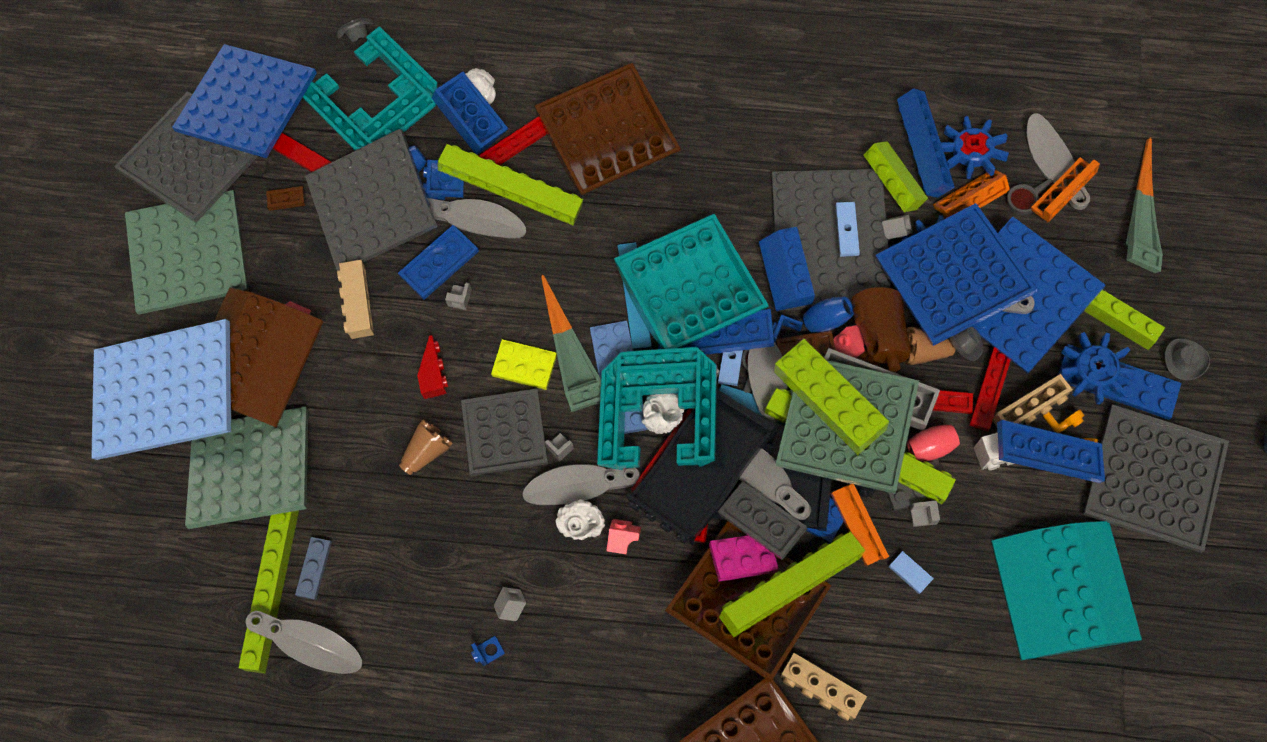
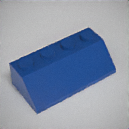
M461 72L434 91L431 99L476 155L491 146L508 130V127L464 72Z
M797 227L778 230L759 241L775 310L779 311L813 304L815 294Z

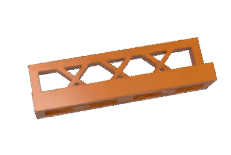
M1080 157L1031 207V210L1049 223L1098 172L1100 163L1093 160L1089 164ZM1079 165L1085 168L1080 174H1076V168ZM1065 179H1074L1068 186H1064ZM1062 191L1055 199H1052V192ZM1041 204H1049L1044 212L1038 208Z
M995 170L992 176L985 173L934 203V209L943 213L944 219L975 203L981 208L1010 190L1007 177Z
M848 484L831 492V496L848 531L854 535L865 549L861 556L865 566L888 558L889 555L855 485Z

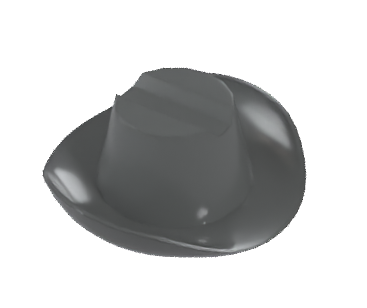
M368 17L352 20L338 29L337 39L341 38L345 33L351 42H355L358 38H364L368 35L366 24L375 23Z
M969 327L949 338L955 350L965 359L975 361L982 355L983 343L979 332L974 327Z
M1180 338L1168 344L1165 351V362L1169 372L1176 378L1193 380L1207 371L1210 365V356L1198 343Z

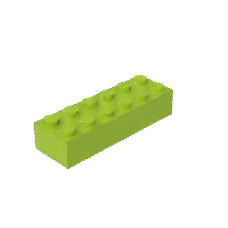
M805 339L775 363L774 373L857 455L887 430L889 421Z

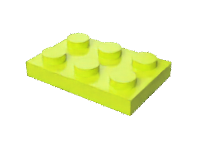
M502 339L491 375L492 377L547 390L557 353Z

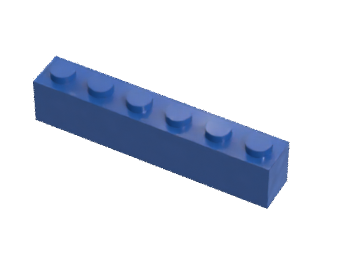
M913 88L897 99L899 111L902 114L903 125L907 131L908 141L914 153L913 157L918 166V174L923 183V190L926 195L938 198L955 187L924 91Z

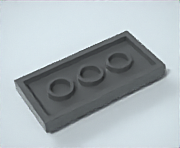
M745 482L738 486L718 510L720 516L781 560H783L807 530L806 525Z

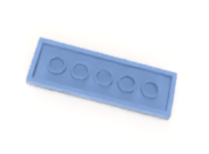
M627 321L590 327L600 379L602 371L621 352L633 351ZM643 411L625 412L624 434L648 430L642 423V419H644Z

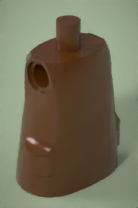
M874 287L860 291L852 297L851 304L853 306L855 323L860 328L867 350L874 361L885 363L888 365L889 371L897 372L901 369L899 363L905 362L911 353L902 297L899 291L885 287Z

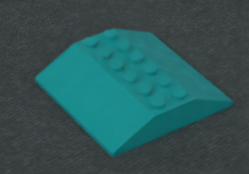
M715 214L614 258L633 304L647 329L662 349L681 348L769 306Z
M1106 521L1073 523L1036 529L991 541L1021 661L1142 640L1110 523Z

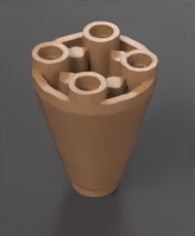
M916 327L907 328L911 353L910 357L905 361L906 365H916L953 356L955 348L951 344L950 339L932 346L922 329Z
M423 419L418 424L399 466L406 473L412 475L413 472L416 473L446 452L453 442L446 436L442 437L439 434L441 432L439 428L433 424L430 425Z

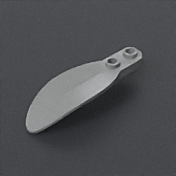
M1038 113L1032 114L1027 123L1029 150L1041 173L1047 179H1052L1055 183L1075 161L1052 125L1042 115ZM1065 179L1064 186H1068L1074 179ZM1083 187L1069 203L1075 209H1085L1090 202V195L1085 187Z
M427 198L436 220L448 221L451 225L464 231L502 238H521L526 234L524 223L514 213L498 204L476 199L447 202Z
M776 344L774 347L750 349L748 355V375L756 405L763 417L774 422L778 420L765 414V409L776 388L787 390V385L774 373L775 363L782 358V354Z
M761 449L739 479L770 501L780 504L797 520L808 518L811 513L809 503L793 489L785 470L782 467H777L776 460L764 449ZM786 495H790L788 500L784 499ZM800 508H804L802 513H798Z
M594 465L563 466L534 478L525 487L523 498L526 502L535 505H563L580 499L586 501L600 496L607 490L634 486L639 479V472L636 468L618 470L613 468L605 469ZM627 473H632V474H633V477H632V478H628V477L626 476V474H627ZM607 476H613L614 479L609 481Z
M260 611L251 612L246 618V626L250 631L273 640L285 654L307 666L339 674L357 672L362 666V659L357 650L341 636L325 627L302 620H279ZM259 618V624L254 625L252 623L253 619ZM273 626L279 627V631L273 633L271 629Z

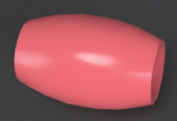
M952 425L930 427L917 433L907 441L909 453L914 455L920 462L941 458L960 445L958 434Z

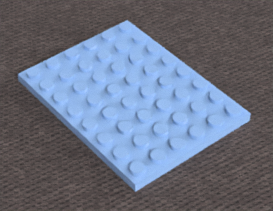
M226 319L94 349L92 459L99 460L231 432L230 321Z

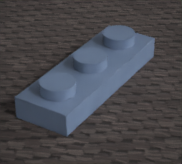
M311 537L295 596L312 600L317 599L332 544L331 541Z

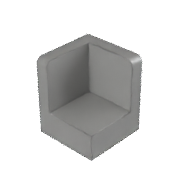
M909 214L882 221L884 234L887 239L907 236L913 233Z
M465 283L464 287L453 285L451 293H447L445 298L449 307L466 310L472 291L470 283Z
M561 433L551 442L549 440L545 441L546 448L559 462L574 449L573 443L570 440L567 441Z
M937 501L918 502L911 505L910 512L914 527L937 525L940 521Z
M503 587L494 604V608L499 619L517 621L526 601L520 589Z

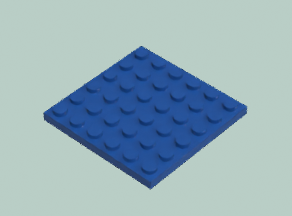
M224 44L172 128L178 133L267 158L317 72L311 67Z
M976 203L876 254L878 263L895 289L899 291L904 303L932 346L1037 293L1036 286Z
M1012 217L998 232V235L1037 288V293L1031 295L1035 301L1034 309L1028 314L1000 311L971 327H974L979 332L981 338L1029 374L1106 285L1023 223ZM1026 300L1021 301V304L1027 305L1028 302Z

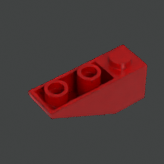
M432 335L428 338L417 375L420 391L424 399L447 394L445 387H448L447 378L442 375L441 371L444 369L443 360L438 357V352H441L439 342L434 341Z

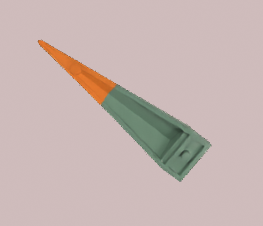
M1149 138L1146 140L1126 241L1128 246L1127 261L1153 273L1161 272L1163 253L1154 207L1152 139Z
M542 275L564 392L570 410L574 412L600 403L601 379L567 320L545 276Z

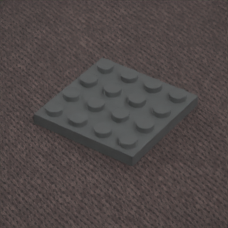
M538 389L461 400L471 476L548 464Z

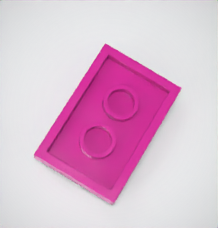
M750 536L714 540L709 543L719 581L777 573L778 571L775 555Z

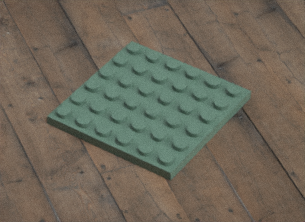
M233 190L225 192L197 223L168 204L125 212L135 309L138 315L225 297L229 287L249 292L236 195Z
M828 361L889 421L888 428L857 455L793 392L776 466L896 494L919 380Z
M301 407L284 410L277 428L250 417L231 419V432L192 440L185 526L188 529L307 509V408Z

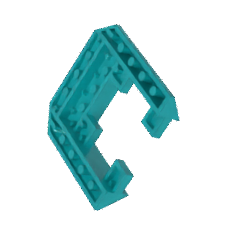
M380 26L366 37L367 41L356 49L354 53L366 66L379 57L399 76L388 85L389 89L398 97L373 118L361 107L347 117L328 98L339 89V86L327 73L315 83L311 82L302 97L355 151L398 129L405 132L436 106L431 98L437 89V82Z
M697 347L621 352L602 371L597 465L618 470L640 467L641 448L639 446L624 447L625 412L642 411V395L678 393V407L680 409L696 408L695 443L677 444L678 466L699 465L701 467L715 461L717 365Z

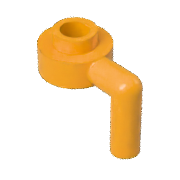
M1078 410L1058 424L1050 412L1043 415L1055 433H1061L1071 425L1075 428L1084 422L1082 418L1085 416L1081 410Z

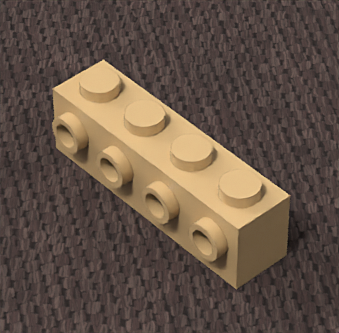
M362 260L339 263L340 270L337 271L339 282L342 283L339 292L341 299H344V305H341L343 316H346V322H344L345 333H348L351 339L374 335L365 265Z
M1060 374L998 412L992 421L996 427L997 422L1000 420L1018 424L1026 423L1028 425L1037 419L1036 415L1040 413L1044 415L1052 410V405L1056 403L1061 405L1067 401V396L1072 391V388Z
M793 653L780 676L784 679L783 683L792 688L794 686L800 688L804 696L810 699L815 697L820 700L819 704L828 710L830 708L838 711L837 715L847 721L849 718L851 720L856 718L867 698L866 695Z

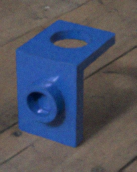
M781 315L779 322H775L773 325L774 342L776 343L782 325L801 331L803 322Z
M496 636L478 646L475 643L471 644L474 650L471 652L476 663L480 661L483 666L505 654ZM489 644H494L497 647V652L493 656L486 654L485 650Z

